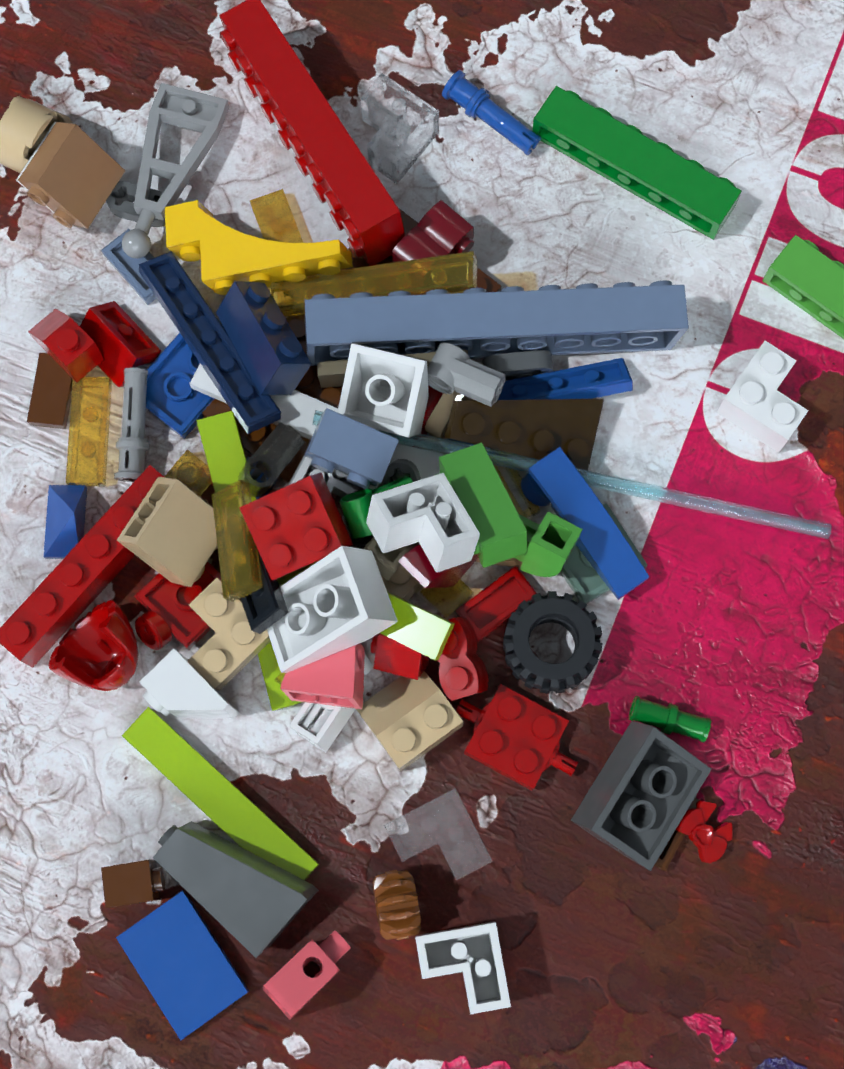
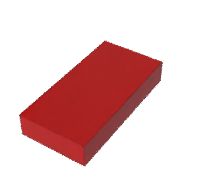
M514 566L455 610V613L458 617L468 619L476 633L477 642H480L509 620L511 614L515 613L520 603L524 600L528 602L531 600L532 595L538 593L519 569Z

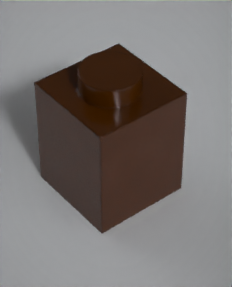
M155 860L101 867L105 908L161 900L160 891H165V876L163 868L157 867Z

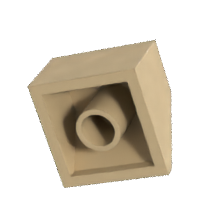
M425 671L418 680L400 676L365 701L362 709H356L400 772L463 727V720Z

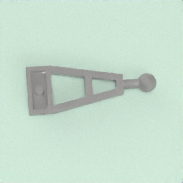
M165 83L160 84L149 111L134 201L136 214H140L135 229L128 231L122 239V248L129 257L138 259L149 253L151 240L148 234L154 218L159 220L165 219V207L174 205L218 138L229 110L227 99ZM162 122L202 133L181 165L156 159ZM153 175L171 179L157 202L148 200Z

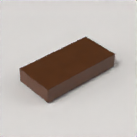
M39 353L27 422L31 426L66 429L75 381L48 353Z

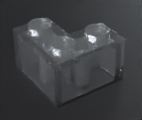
M381 73L360 98L362 120L378 131L367 144L368 161L372 168L398 184L438 135L439 111Z
M456 788L384 825L402 862L439 845L456 880L493 862Z

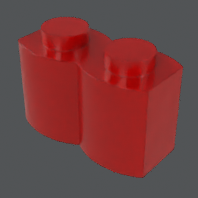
M465 617L448 619V621L455 624L439 660H437L440 663L439 680L441 687L451 701L481 693L488 689L486 667L481 658L476 654V633L471 623Z

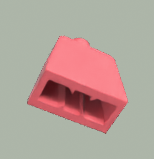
M359 643L285 673L280 689L291 701L362 709L365 659L363 645Z
M336 930L319 946L312 939L263 985L264 992L290 1020L340 971L335 963L351 949L350 945ZM310 961L317 963L320 967V971L313 978L308 977L303 971V968Z

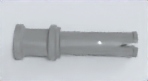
M125 368L122 437L118 438L116 442V448L119 450L118 472L114 473V479L134 482L144 472L146 451L150 450L148 440L144 439L148 370Z

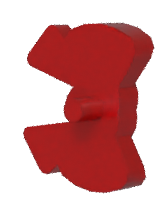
M697 801L696 808L686 811L676 830L688 835L693 844L698 847L701 862L712 863L723 856L727 848V841L732 840V823L724 822L715 829L711 825H706V821L717 805L716 803Z

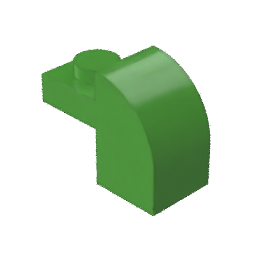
M549 511L540 525L519 514L527 530V553L514 557L522 562L520 570L540 577L556 576L562 570L583 529Z

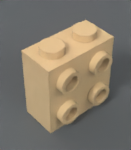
M158 477L117 541L170 582L191 587L202 576L206 562L213 551L222 544L220 537L226 533L231 523L178 479Z

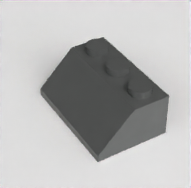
M631 721L571 821L601 842L651 871L712 769L655 727Z

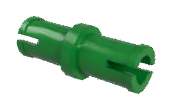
M639 696L634 697L628 718L631 721L634 720L660 728L663 734L670 735L673 732L703 743L706 741L711 727V718H704L678 710V705L672 703L665 706L642 699Z

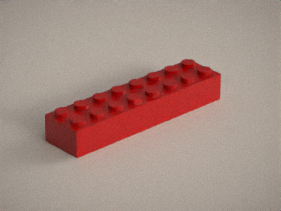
M246 0L220 14L219 16L224 28L220 32V36L229 50L227 55L237 73L242 71L245 75L244 82L252 97L260 98L263 103L260 105L268 122L270 124L275 122L280 129L277 133L287 150L293 149L296 157H294L295 162L303 176L310 175L314 182L311 184L319 201L322 204L327 201L331 208L329 214L339 231L345 229L349 236L347 242L355 257L358 259L363 256L369 267H372L391 256L394 247L405 236L399 208L261 0Z

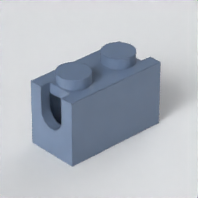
M326 408L319 419L304 456L312 459L311 465L327 473H332L336 469L348 475L346 479L348 482L368 489L369 485L377 486V483L380 484L399 440Z

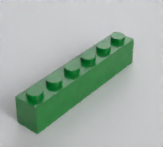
M555 86L533 119L532 131L541 136L540 141L712 240L715 239L734 210L742 192L729 179L713 175L706 171L697 161L687 160L674 153L667 144L655 142L644 136L637 127L625 125L614 119L607 110L599 107L595 108L584 102L573 91H565Z

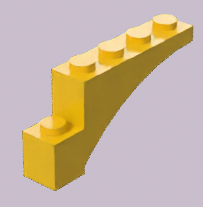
M198 200L165 207L166 247L182 261L194 262L201 259L202 282L219 295H226L234 281L260 282L270 287L271 283L285 280L288 282H299L304 280L306 276L315 274L335 275L341 269L353 267L352 253L339 239L316 243H287L265 240L244 234L222 224L213 218V214Z

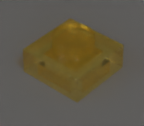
M186 450L164 476L165 478L178 479L199 497L212 483L208 465L189 450Z

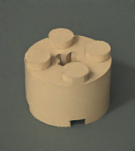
M20 96L14 97L0 120V163L21 173L53 123L73 124L71 119L31 99H25Z

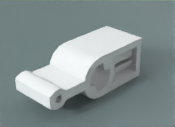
M366 655L364 659V675L371 671L372 666ZM305 702L289 726L300 737L326 753L355 709Z

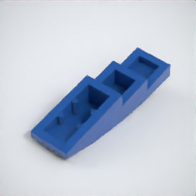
M560 447L529 467V474L550 500L551 508L556 515L583 529L576 546L618 600L649 579L648 573L607 510Z

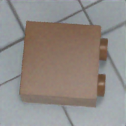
M54 122L16 181L28 190L27 195L33 201L50 209L54 213L53 218L67 228L77 226L88 229L125 170L78 125Z

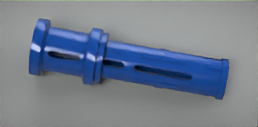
M458 70L446 83L442 91V97L446 100L452 99L464 108L465 114L468 117L480 118L522 150L525 155L531 154V148L533 150L536 148L541 136L535 134L490 99L488 90L485 88L479 89L467 80L463 71Z

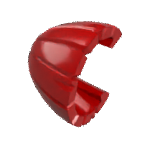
M108 600L107 603L103 602L93 608L92 612L89 611L85 617L79 619L74 624L75 629H69L60 640V646H57L52 652L48 665L51 671L68 681L101 691L116 690L128 683L136 671L139 655L137 641L127 616L118 604Z

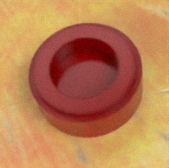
M147 611L136 619V633L140 640L150 649L160 650L172 640L168 624L156 612Z

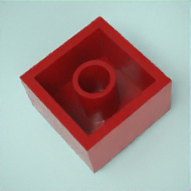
M322 473L310 475L239 507L272 581L323 559L341 546L349 547L353 545Z

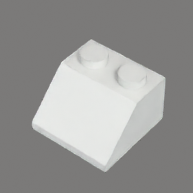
M351 343L337 413L377 430L405 437L421 434L429 397L427 361Z
M175 648L139 681L147 690L142 695L144 699L157 712H161L165 716L172 713L179 718H235L239 714L231 703L218 690L214 689L188 662V659Z

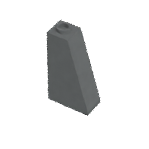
M192 821L179 828L176 825L169 828L158 841L162 847L153 856V859L255 958L272 945L319 891L309 882Z

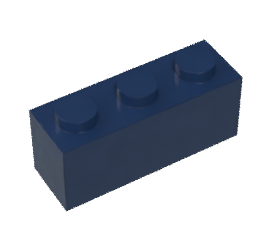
M234 281L216 314L260 394L291 395L311 366V362L266 284Z

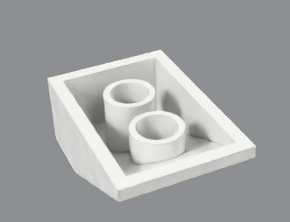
M341 546L282 585L280 589L289 612L270 626L267 631L281 673H288L367 641L398 622L373 552L371 550Z

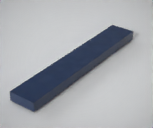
M172 251L139 264V273L246 433L250 434L280 420V409L270 395L260 394L224 327Z

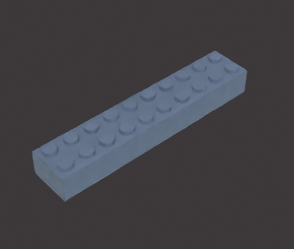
M666 280L653 282L649 286H635L633 282H621L613 285V287L598 288L597 284L587 283L577 286L576 289H561L559 285H546L538 290L524 291L522 287L511 286L503 288L501 292H486L484 288H470L465 290L464 293L449 294L447 290L435 289L426 292V295H411L408 291H394L389 293L388 296L373 297L371 293L358 292L350 295V298H335L332 294H317L312 299H305L306 355L311 362V366L317 365L319 362L348 360L351 343L401 355L436 352L441 343H449L462 350H468L470 359L535 350L550 351L552 355L671 350L689 329L685 285H672L671 281Z

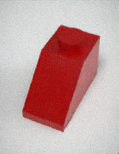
M56 308L28 331L32 338L76 383L104 360L99 348L90 336L71 317Z

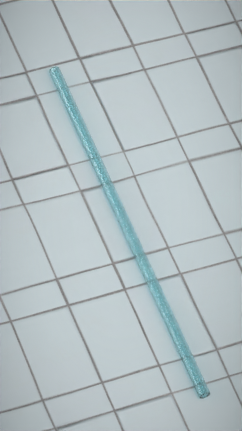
M315 410L312 425L317 426L323 413L322 411ZM378 430L398 439V444L441 454H449L473 446L425 434L405 437ZM485 448L495 466L529 473V467L540 461L534 458ZM576 468L590 487L828 539L831 534V524Z

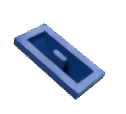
M49 485L43 555L45 559H64L84 537L87 500L86 485Z

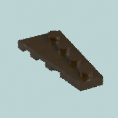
M604 399L497 400L492 407L476 400L453 401L445 438L473 445L482 443L485 448L539 461L560 447L577 470L588 471Z

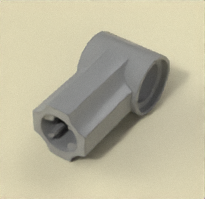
M441 343L427 368L428 385L433 389L445 394H452L455 391L490 407L497 402L506 380L505 374L470 360L469 355L465 351L449 343Z

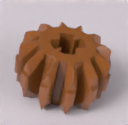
M392 870L375 876L372 883L380 934L386 940L409 939V936L418 935L421 929V918L413 876L407 870Z

